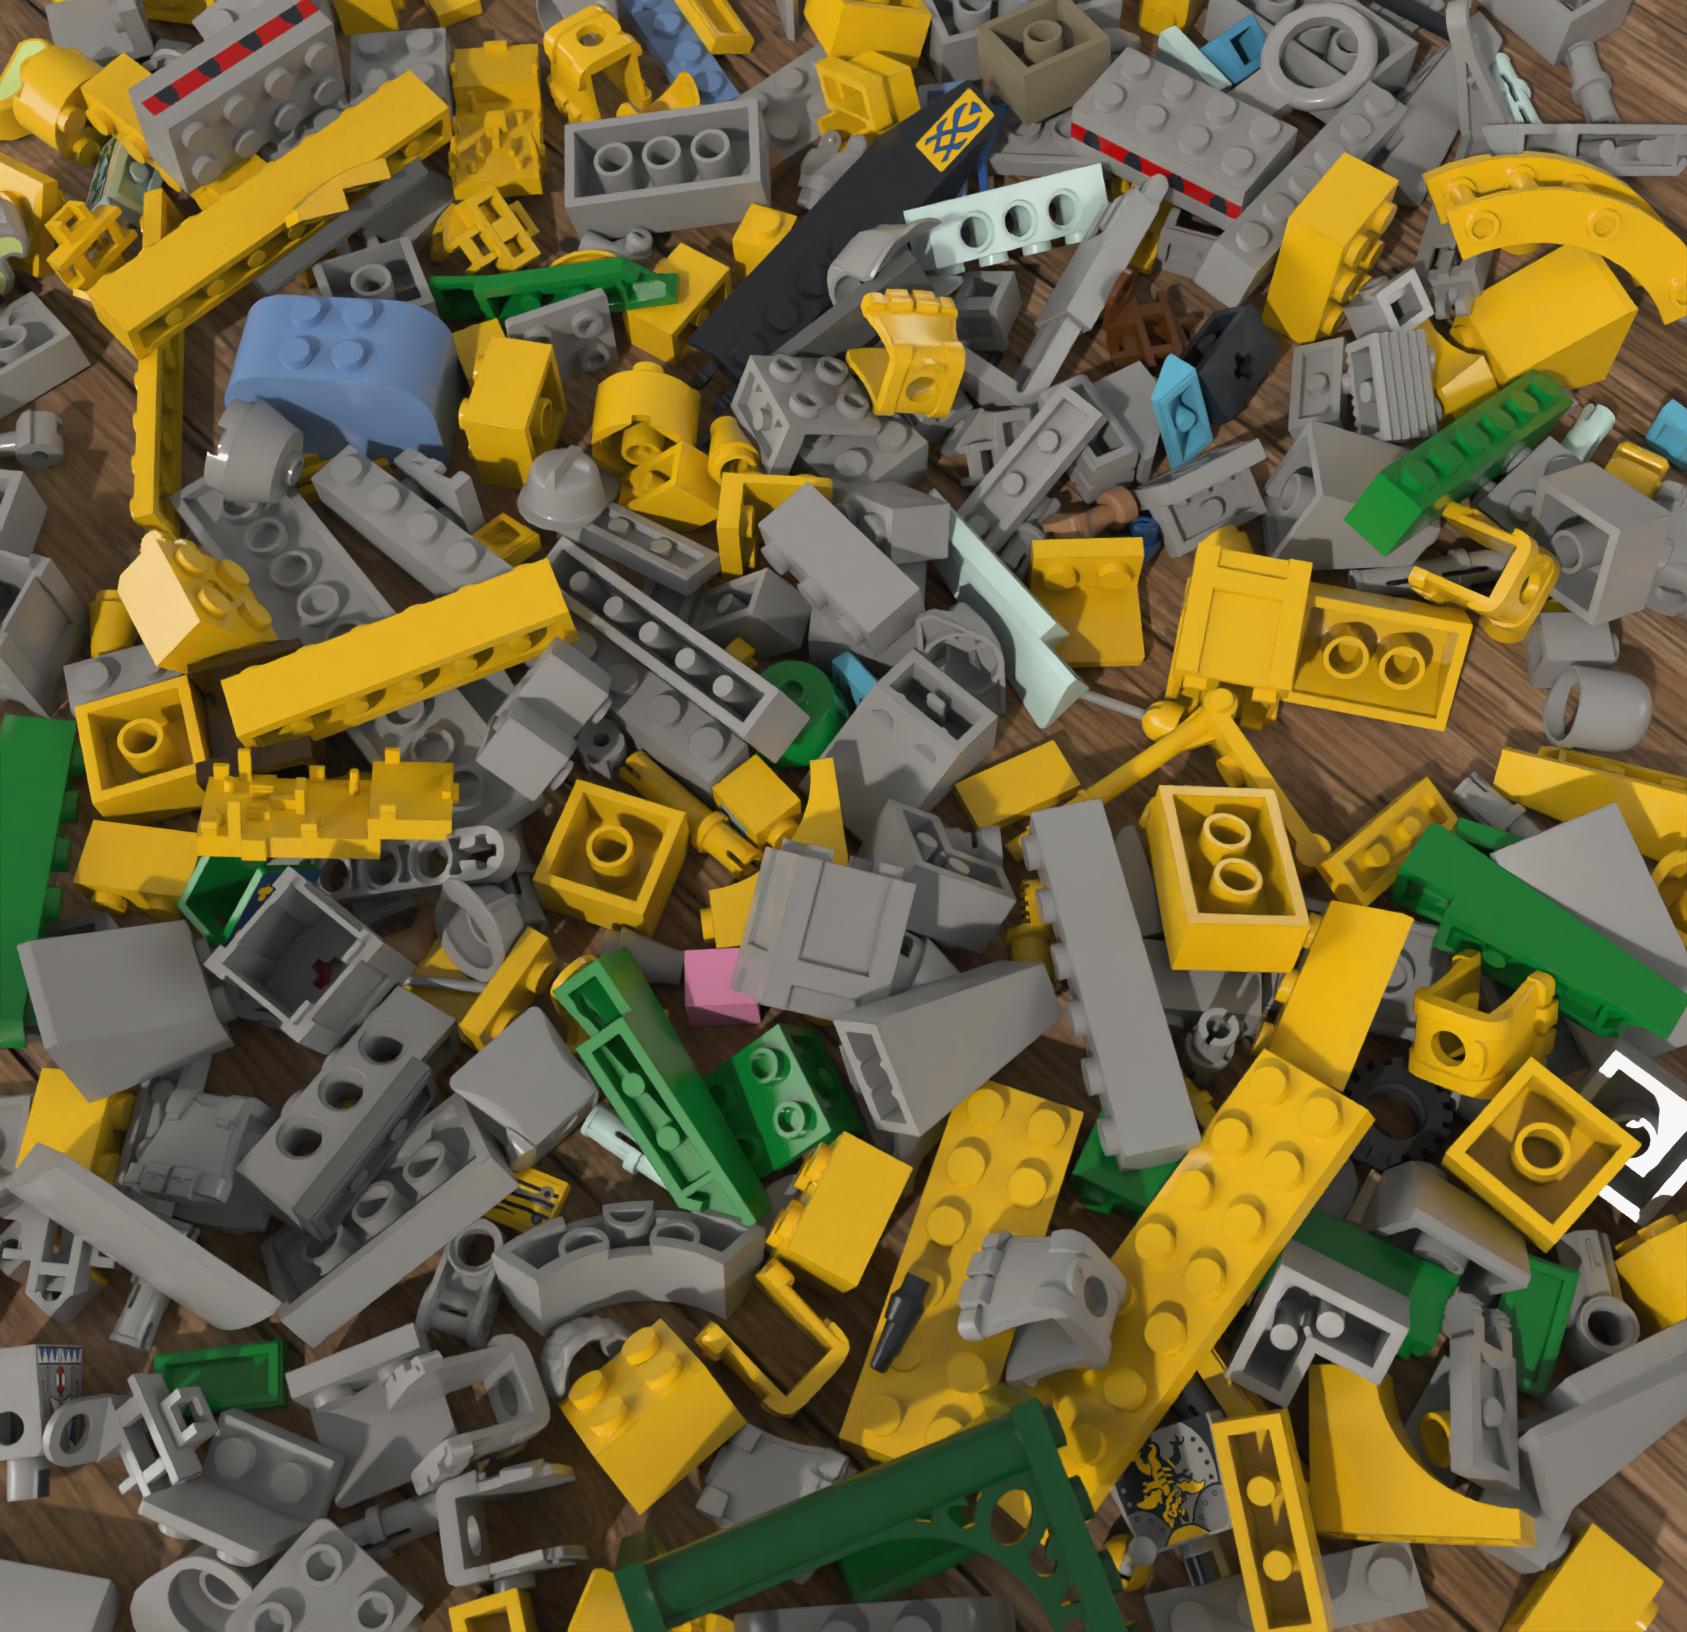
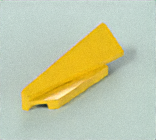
M1541 746L1538 754L1511 747H1503L1492 786L1501 796L1563 822L1616 802L1640 854L1660 862L1671 852L1681 849L1680 851L1687 850L1686 777L1556 746Z

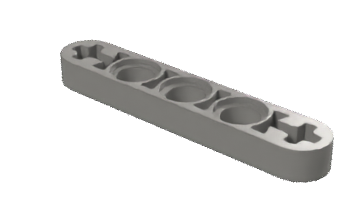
M477 825L452 829V833L446 834V841L382 840L380 859L274 858L267 865L315 864L321 871V875L315 885L342 905L441 891L443 883L449 877L458 878L468 886L501 882L508 879L515 872L520 861L521 852L519 843L513 834L496 827ZM442 845L447 851L448 863L444 872L434 878L429 872L428 860L432 851ZM492 845H496V856L489 857L487 863L469 860L467 851L472 853L487 852L491 849ZM392 853L397 861V873L393 880L384 885L379 879V864L386 855ZM343 861L347 866V881L339 891L335 892L330 885V872L338 862Z

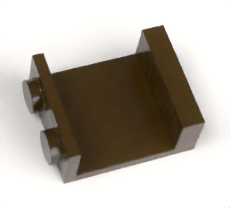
M299 638L275 640L262 647L233 654H217L208 660L187 665L188 675L206 696L211 759L195 763L197 784L205 793L209 777H214V763H229L230 776L239 777L238 748H245L236 736L221 680L240 674L250 666L263 665L295 653L298 649L304 647ZM309 735L251 749L252 774L277 775V778L296 779L297 777L310 779V765L325 766V779L331 780L326 738L314 742Z

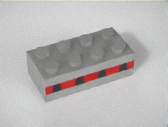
M268 0L128 89L150 156L188 195L201 186L214 182L222 172L242 159L253 156L263 145L281 133L294 129L302 119L320 107L333 103L340 94L346 91L333 23L310 0Z
M1127 46L1073 106L1069 151L1080 157H1086L1103 164V169L1135 185L1148 180L1156 174L1164 175L1169 184L1168 190L1163 197L1164 200L1226 230L1291 162L1298 128Z

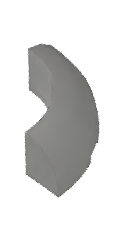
M653 1200L629 1201L602 1205V1215L577 1220L565 1224L563 1216L554 1218L515 1237L492 1253L499 1284L510 1304L529 1326L545 1338L560 1325L585 1313L615 1304L634 1301H667L686 1304L711 1312L727 1320L743 1302L754 1283V1278L763 1259L766 1237L764 1227L757 1224L750 1227L741 1225V1218L708 1209L701 1213L694 1211L689 1213L654 1210Z

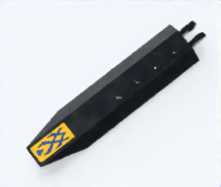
M969 79L880 135L688 338L686 342L690 346L708 354L707 358L709 361L687 385L697 391L702 390L712 380V375L717 369L733 383L713 400V405L710 409L718 417L732 403L750 355H771L834 306L828 290V270L832 262L853 237L859 232L883 224H906L903 211L957 197L1003 116ZM909 241V242L907 243V245H908L909 250L911 251V246H910V241Z

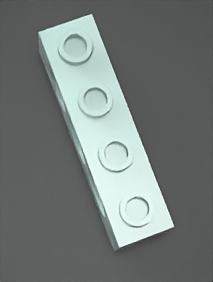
M1101 163L906 210L903 213L905 222L908 225L918 219L928 217L939 219L942 222L911 240L910 246L912 254L918 260L923 271L934 270L935 276H952L965 272L964 262L978 259L980 267L1009 261L1008 251L1022 247L1023 256L1051 250V239L1064 236L1066 245L1081 242L1101 206L1108 203ZM1050 202L1056 208V219L1054 222L1049 215ZM1007 212L1011 214L1014 222L1011 234L1005 225ZM963 222L966 223L970 230L968 245L961 238L960 231Z

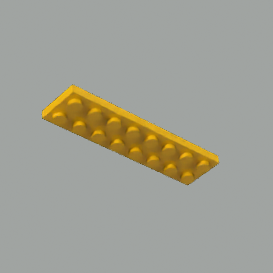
M1266 1049L1262 1050L1200 1135L1202 1141L1199 1148L1190 1150L1110 1259L1123 1274L1128 1286L1121 1308L1117 1310L1110 1340L1113 1345L1108 1364L1100 1369H1086L1084 1366L1070 1368L1038 1379L1037 1385L1033 1388L1020 1389L1036 1396L1042 1405L1050 1403L1053 1406L1067 1440V1446L1058 1449L1068 1478L1079 1475L1088 1492L1094 1512L1099 1508L1375 1121L1366 1108ZM1021 1490L1007 1492L998 1500L997 1504L1026 1529L1031 1517V1503L1028 1495ZM1047 1528L1042 1540L1040 1541V1543L1044 1546L1047 1537L1049 1536Z

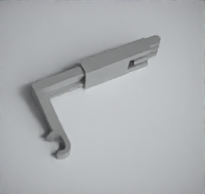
M1471 0L1449 1L1446 8L1447 31L1456 62L1459 127L1461 132L1454 161L1489 153L1491 156H1494L1481 132V125L1514 124L1479 48L1481 35L1472 33L1469 20ZM1432 204L1413 267L1432 308H1434L1437 320L1449 319L1453 305H1455L1458 317L1470 316L1475 297L1482 296L1494 250L1483 252L1465 260L1462 259L1461 265L1457 266L1458 259L1456 254L1458 247L1449 223L1441 225Z
M1156 174L1137 186L1128 189L1124 196L1121 195L1115 198L1113 203L1108 202L1101 206L1036 319L1034 325L1040 330L1012 378L963 345L966 354L965 367L959 385L987 411L1000 412L1011 410L1010 408L1027 407L1030 409L1031 417L1033 416L1038 407L1039 394L1049 388L1078 335L1092 329L1106 304L1115 281L1126 269L1160 209L1158 206L1169 187L1168 180L1164 175Z

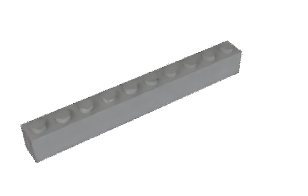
M350 444L311 477L327 515L436 599L455 593L468 584L481 583L508 573L513 569L511 565ZM569 610L580 641L570 645L612 676L608 697L613 699L603 718L612 719L619 723L626 746L634 752L644 751L651 760L715 812L712 787L749 759L748 744ZM539 656L520 664L529 670Z

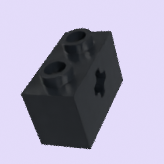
M1246 304L1213 311L1178 358L1196 368L1210 424L1222 425L1232 421L1241 413L1243 409L1242 404L1254 388L1267 378L1268 369L1282 351L1253 305Z

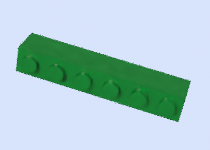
M1532 369L1381 470L1343 520L1384 557L1388 556L1442 517V513L1449 502L1461 503L1504 472L1511 461L1525 447L1528 446L1532 450L1537 448L1574 402L1563 393L1561 386L1553 378Z
M4 714L0 733V1047L27 1049L30 1027L38 1026L17 945L31 940L53 938L47 937L49 921L60 922L64 892L63 887L56 886L58 872L68 873L71 863L72 838H66L65 832L67 824H77L79 818L80 791L73 790L75 777H86L82 747L78 742L77 721Z
M1101 1110L1098 1118L1104 1117L1103 1110ZM1096 1121L1072 1172L1067 1189L1077 1193L1076 1200L1086 1208L1103 1215H1110L1111 1211H1114L1134 1221V1227L1182 1161L1120 1174L1115 1155L1105 1156ZM1313 1207L1291 1239L1410 1298V1329L1394 1358L1409 1360L1411 1356L1419 1359L1433 1349L1442 1327V1320L1445 1319V1315L1442 1314L1445 1311L1444 1306L1447 1304V1299L1449 1300L1454 1295L1460 1277ZM1271 1267L1266 1272L1264 1277L1261 1279L1259 1284L1256 1286L1255 1289L1257 1291H1260Z

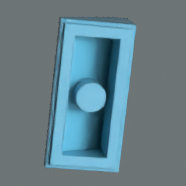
M1170 353L1163 364L1151 401L1171 469L1193 459L1214 438L1196 368Z

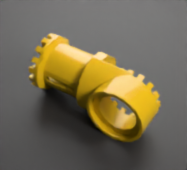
M1040 879L1021 880L1020 890H1024V892H1020V897H1025V901H1020V906H1025L1026 910L1021 911V916H1024V919H1022V924L1004 932L1003 942L1005 947L1011 950L1012 961L1044 963L1048 976L1052 981L1053 989L1056 992L1062 987V981H1058L1056 978L1050 954V945L1056 941L1052 924L1043 925L1039 917L1035 890L1042 889Z

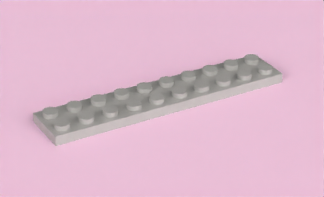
M203 476L168 497L179 516L211 557L219 560L229 559L237 563L247 573L250 580L248 585L258 603L270 614L272 618L271 626L279 640L299 638L304 646L319 644L346 634L359 625L372 624L397 614L293 486L290 485L285 496L276 504L228 502L217 489L205 484ZM457 688L344 730L372 768L373 761H385V747L400 748V761L454 763L453 783H459V804H453L452 829L486 825L508 830L546 804L542 793L533 802L475 761L487 724ZM442 845L436 847L435 851L447 865L448 855L446 849Z

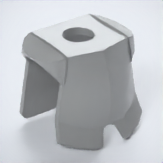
M928 217L918 219L910 225L883 224L859 232L850 240L829 267L827 284L833 305L835 306L861 286L860 280L863 282L872 280L876 272L878 273L909 249L907 245L909 241L942 222L939 219ZM926 275L935 290L933 292L935 298L939 296L947 297L964 282L962 276Z
M535 1006L528 1008L454 1073L449 1081L451 1089L472 1104L492 1137L505 1146L507 1161L512 1171L524 1170L534 1166L564 1140L597 1105L603 1091L586 1064L576 1060L542 1009Z

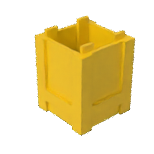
M1199 542L1191 577H1188L1185 586L1164 701H1172L1188 707L1187 717H1189L1202 706L1203 699L1210 689L1226 687L1231 689L1238 699L1235 718H1240L1239 727L1262 731L1263 725L1272 727L1276 720L1280 698H1287L1291 691L1313 563L1295 559L1287 561L1222 549L1219 545Z

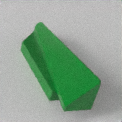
M1432 823L1428 826L1400 866L1389 900L1440 922L1432 946L1452 957L1465 949L1480 951L1481 972L1515 991L1525 982L1529 975L1537 970L1551 975L1555 980V995L1552 998L1559 1000L1558 1014L1600 1037L1621 1038L1629 1027H1644L1657 1034L1659 1038L1668 1039L1687 1007V993L1438 823Z
M622 947L596 959L554 989L552 992L557 1000L591 1037L575 1048L678 1207L697 1213L710 1209L736 1216L742 1219L741 1225L749 1227L767 1214L773 1207L772 1201L629 949Z

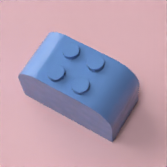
M272 295L258 300L249 310L224 396V402L227 408L235 399L255 403L265 400L302 431V453L318 454L320 460H328L335 457L350 444L371 461L387 458L389 464H394L393 460L410 447L421 452L427 458H434L442 462L445 467H450L459 426V409L462 400L465 398L467 386L450 330L436 315L420 306L398 300Z

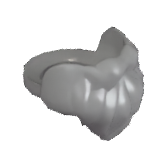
M595 1315L591 1318L578 1317L569 1323H564L553 1331L552 1336L546 1340V1345L543 1347L539 1359V1377L548 1398L560 1397L562 1401L569 1395L570 1363L582 1347L598 1340L603 1353L611 1360L621 1352L624 1343L632 1333L625 1329L621 1323L614 1322L609 1317L602 1319Z

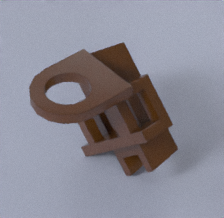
M1128 267L1115 281L1105 304L1101 328L1106 332V346L1114 373L1140 361L1151 376L1159 378L1166 357L1170 353L1179 357L1192 340L1190 332L1195 320L1193 315L1173 318L1165 290L1157 291L1154 303L1138 305L1135 295L1138 272ZM1157 319L1158 326L1145 327L1143 321Z

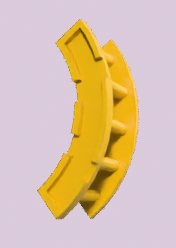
M1521 151V154L1491 156L1490 153L1476 155L1447 163L1422 174L1437 218L1441 225L1449 223L1463 260L1486 251L1526 243L1570 245L1592 251L1623 267L1635 288L1642 285L1646 289L1664 325L1687 316L1686 245L1666 226L1647 201L1639 196L1628 184L1604 169L1582 160L1559 154Z

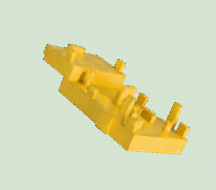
M507 40L485 41L483 42V47L455 49L454 63L450 64L449 76L451 75L453 80L452 88L456 101V115L452 116L451 128L454 130V136L451 137V151H449L448 176L451 175L455 200H465L491 184H494L502 197L543 194V172H548V158L545 144H543L544 107L541 96V59L538 43L508 45Z
M385 747V761H373L371 780H359V770L355 768L350 770V780L325 779V766L310 765V779L303 777L290 779L277 778V775L252 774L251 748H238L239 777L230 776L229 763L213 764L214 777H209L196 832L197 856L242 857V861H266L267 857L380 859L382 839L446 841V834L452 833L453 804H459V783H453L454 763L400 761V748Z

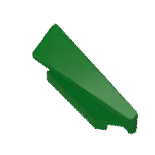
M616 257L496 275L428 277L427 284L445 321L485 316L486 321L497 318L501 328L506 327L505 320L510 317L598 288H602L607 296L610 313L678 304L680 276L678 273H655L625 257Z

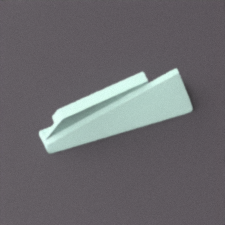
M935 488L928 494L946 501ZM950 505L948 558L931 561L958 603L964 602L968 604L992 628L1002 647L1005 660V676L1037 726L1041 729H1046L1089 689L1087 684L1054 650L1070 633Z

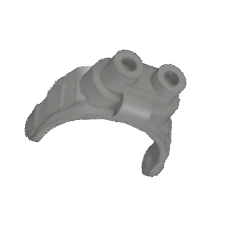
M834 130L826 131L818 147L811 148L800 164V179L797 186L802 189L796 206L809 211L867 150V139L863 135L854 134L849 138L844 151L838 153L841 145L840 134Z

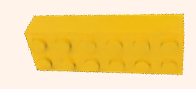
M990 1080L983 1083L951 1111L838 1437L840 1449L882 1464L947 1437L973 1421L984 1411V1406L978 1392L999 1384L1016 1327L987 1337L983 1341L967 1343L962 1338L957 1328L962 1308L957 1302L963 1281L970 1280L966 1275V1271L973 1253L983 1251L981 1247L987 1234L1007 1230L1014 1236L1045 1237L1084 1112ZM909 1272L931 1283L924 1298L925 1311L899 1356L895 1357L888 1371L882 1374L873 1370L870 1367V1362L886 1322L884 1315L890 1296L900 1288L906 1273Z

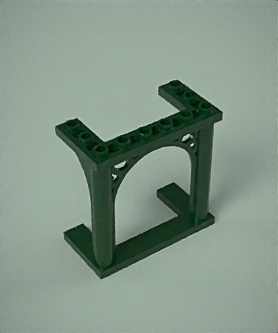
M1004 1382L978 1392L984 1406V1411L973 1421L941 1440L660 1556H657L649 1530L646 1528L621 1539L613 1569V1574L633 1632H673V1628L864 1548L903 1538L942 1539L978 1550L1010 1570L1036 1598L1054 1632H1064L1066 1623L1071 1619L1082 1621L1083 1632L1141 1631L1134 1620L1127 1623L1123 1621L1114 1595L1124 1591L1123 1583L1108 1549L1103 1547L1096 1550L1086 1525L1087 1521L1095 1518L1094 1508L1079 1475L1069 1478L1058 1453V1449L1067 1446V1440L1053 1406L1050 1403L1042 1405L1036 1396ZM980 1490L973 1508V1523L967 1526L955 1524L949 1516L948 1509L958 1505L968 1507L969 1504L965 1496ZM1012 1490L1024 1491L1031 1503L1029 1524L1016 1541L1008 1544L999 1543L995 1540L991 1531L993 1509L998 1500L1007 1492ZM931 1511V1520L915 1519L916 1516ZM1047 1528L1049 1536L1045 1542L1044 1553L1049 1562L1055 1559V1565L1049 1573L1038 1574L1032 1567L1029 1554L1040 1543ZM1068 1588H1070L1074 1601L1062 1603Z

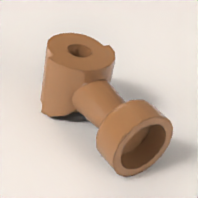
M1115 485L1098 496L1095 508L1083 513L1049 514L1048 517L1041 521L1046 540L1094 538L1096 534L1106 527L1110 530L1119 531L1130 526L1138 518V506L1133 495L1125 487Z

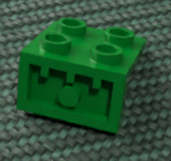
M777 1024L702 1078L761 1183L821 1142L826 1144L832 1143L844 1131L857 1138L868 1132L816 1028Z

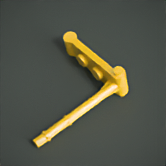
M1226 687L1210 689L1203 699L1202 706L1171 733L1087 790H1080L1075 798L1064 804L1069 805L1101 798L1103 805H1105L1178 754L1207 745L1217 759L1216 766L1219 773L1231 788L1275 789L1300 881L1316 879L1320 873L1315 866L1331 853L1329 842L1323 836L1310 832L1234 722L1238 708V699L1236 694ZM1030 825L1026 827V831L1004 845L1006 852L1015 864L1024 859L1021 836L1029 834Z

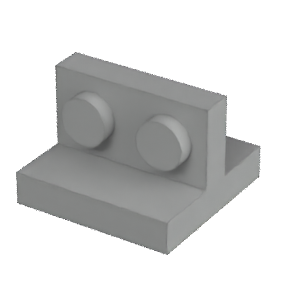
M1259 438L1212 449L1129 492L1137 503L1138 511L1150 510L1153 519L1159 525V533L1170 558L1180 557L1197 548L1199 542L1219 528L1229 524H1234L1238 527L1267 512L1249 468L1266 459L1267 456Z

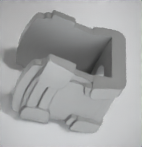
M541 1458L505 1467L499 1471V1475L486 1478L485 1472L478 1473V1471L474 1470L441 1484L436 1492V1507L445 1576L448 1583L459 1587L489 1588L494 1586L495 1594L516 1587L526 1591L536 1587L535 1575L576 1565V1562L589 1559L586 1546L563 1545L529 1552L492 1563L484 1503L527 1492L532 1493L564 1486L566 1483L576 1481L575 1469L572 1466L561 1463L544 1462V1459Z

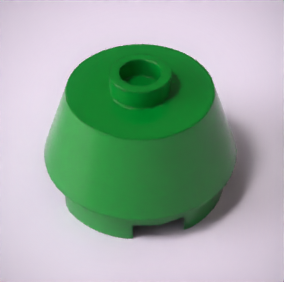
M797 660L773 664L759 676L782 691L811 718L776 764L748 744V747L767 766L788 772L790 771L789 767L810 765V760L819 759L848 721L849 710L841 691L816 666Z

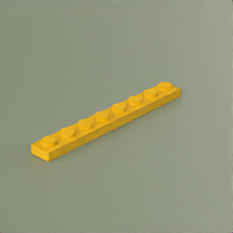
M163 188L144 193L143 215L140 216L139 220L143 234L142 249L166 237L179 228L185 220ZM185 329L140 361L138 360V371L134 374V383L137 390V412L133 414L136 446L135 454L131 458V466L134 473V497L130 500V512L138 527L143 528L147 533H149V530L153 531L154 529L168 533L171 541L180 539L181 517L172 506L168 497L181 490Z

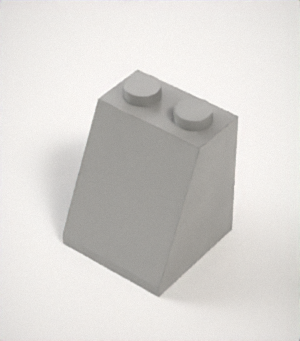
M1310 419L1260 491L1267 512L1261 514L1266 557L1287 561L1295 559L1313 563L1312 570L1412 565L1424 549L1431 546L1437 539L1441 530L1440 518L1386 557L1343 520L1377 474L1411 450Z
M185 920L31 940L17 945L44 1048L89 1104L234 1046L227 1025L228 1022L236 1020L233 1005L224 986L215 988L211 977L213 972L203 965L213 954L214 950L207 937L200 940L195 938Z

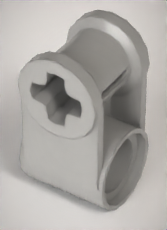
M482 1218L476 1220L446 1244L433 1280L422 1297L416 1317V1326L426 1335L434 1330L465 1340L467 1348L474 1351L482 1349L491 1333L503 1289L497 1278L493 1258L491 1257L484 1265L473 1267L468 1264V1252L476 1241L483 1238L494 1239V1252L510 1241L495 1224ZM454 1310L466 1314L467 1317H461L448 1311Z

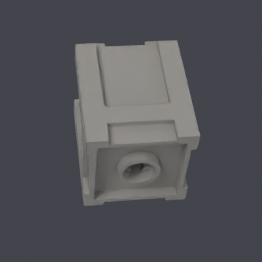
M0 550V699L24 705L33 714L51 718L60 702L57 695L66 681L63 666L76 663L84 646H91L89 612L51 558L30 553L29 557Z
M783 838L781 850L770 847L765 848L730 988L755 999V1002L761 1005L828 1020L834 1019L842 1012L889 997L917 884L902 881L904 868L879 862L877 873L874 874L872 873L873 861L850 856L848 867L832 863L835 850L809 844L805 856L807 844Z
M288 866L272 884L276 890L228 946L219 945L203 965L221 980L246 991L283 1022L279 1028L298 1044L328 1056L335 1047L341 1044L345 1045L351 1039L352 1035L362 1025V1022L378 1003L384 999L398 982L403 985L416 970L417 966L357 919L329 894ZM337 959L341 960L343 965L338 971L340 976L332 985L327 984L320 989L317 985L320 978L317 972L318 968L324 962L331 965Z

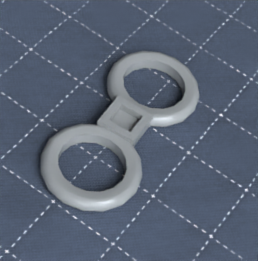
M1330 1L1306 4L1286 14L1269 31L1260 53V70L1229 91L1227 95L1279 120L1289 114L1292 108L1306 112L1335 108L1351 100L1370 80L1378 62V38L1369 20L1351 6ZM1328 25L1341 28L1352 36L1358 47V55L1352 69L1341 80L1327 87L1310 89L1298 86L1285 77L1280 67V58L1285 46L1296 34L1310 27Z

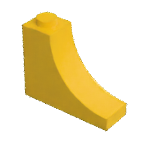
M833 757L810 760L808 804L803 819L791 840L807 844L805 856L809 844L835 850L832 863L848 867L849 861ZM759 872L738 883L709 890L711 907L700 909L705 944L716 942V949L740 948Z
M1330 1361V1364L1309 1365L1310 1488L1312 1490L1310 1492V1510L1316 1534L1330 1540L1537 1548L1535 1518L1520 1509L1497 1507L1462 1496L1447 1486L1426 1465L1413 1447L1403 1427L1396 1405L1393 1377L1386 1373L1380 1386L1332 1361Z

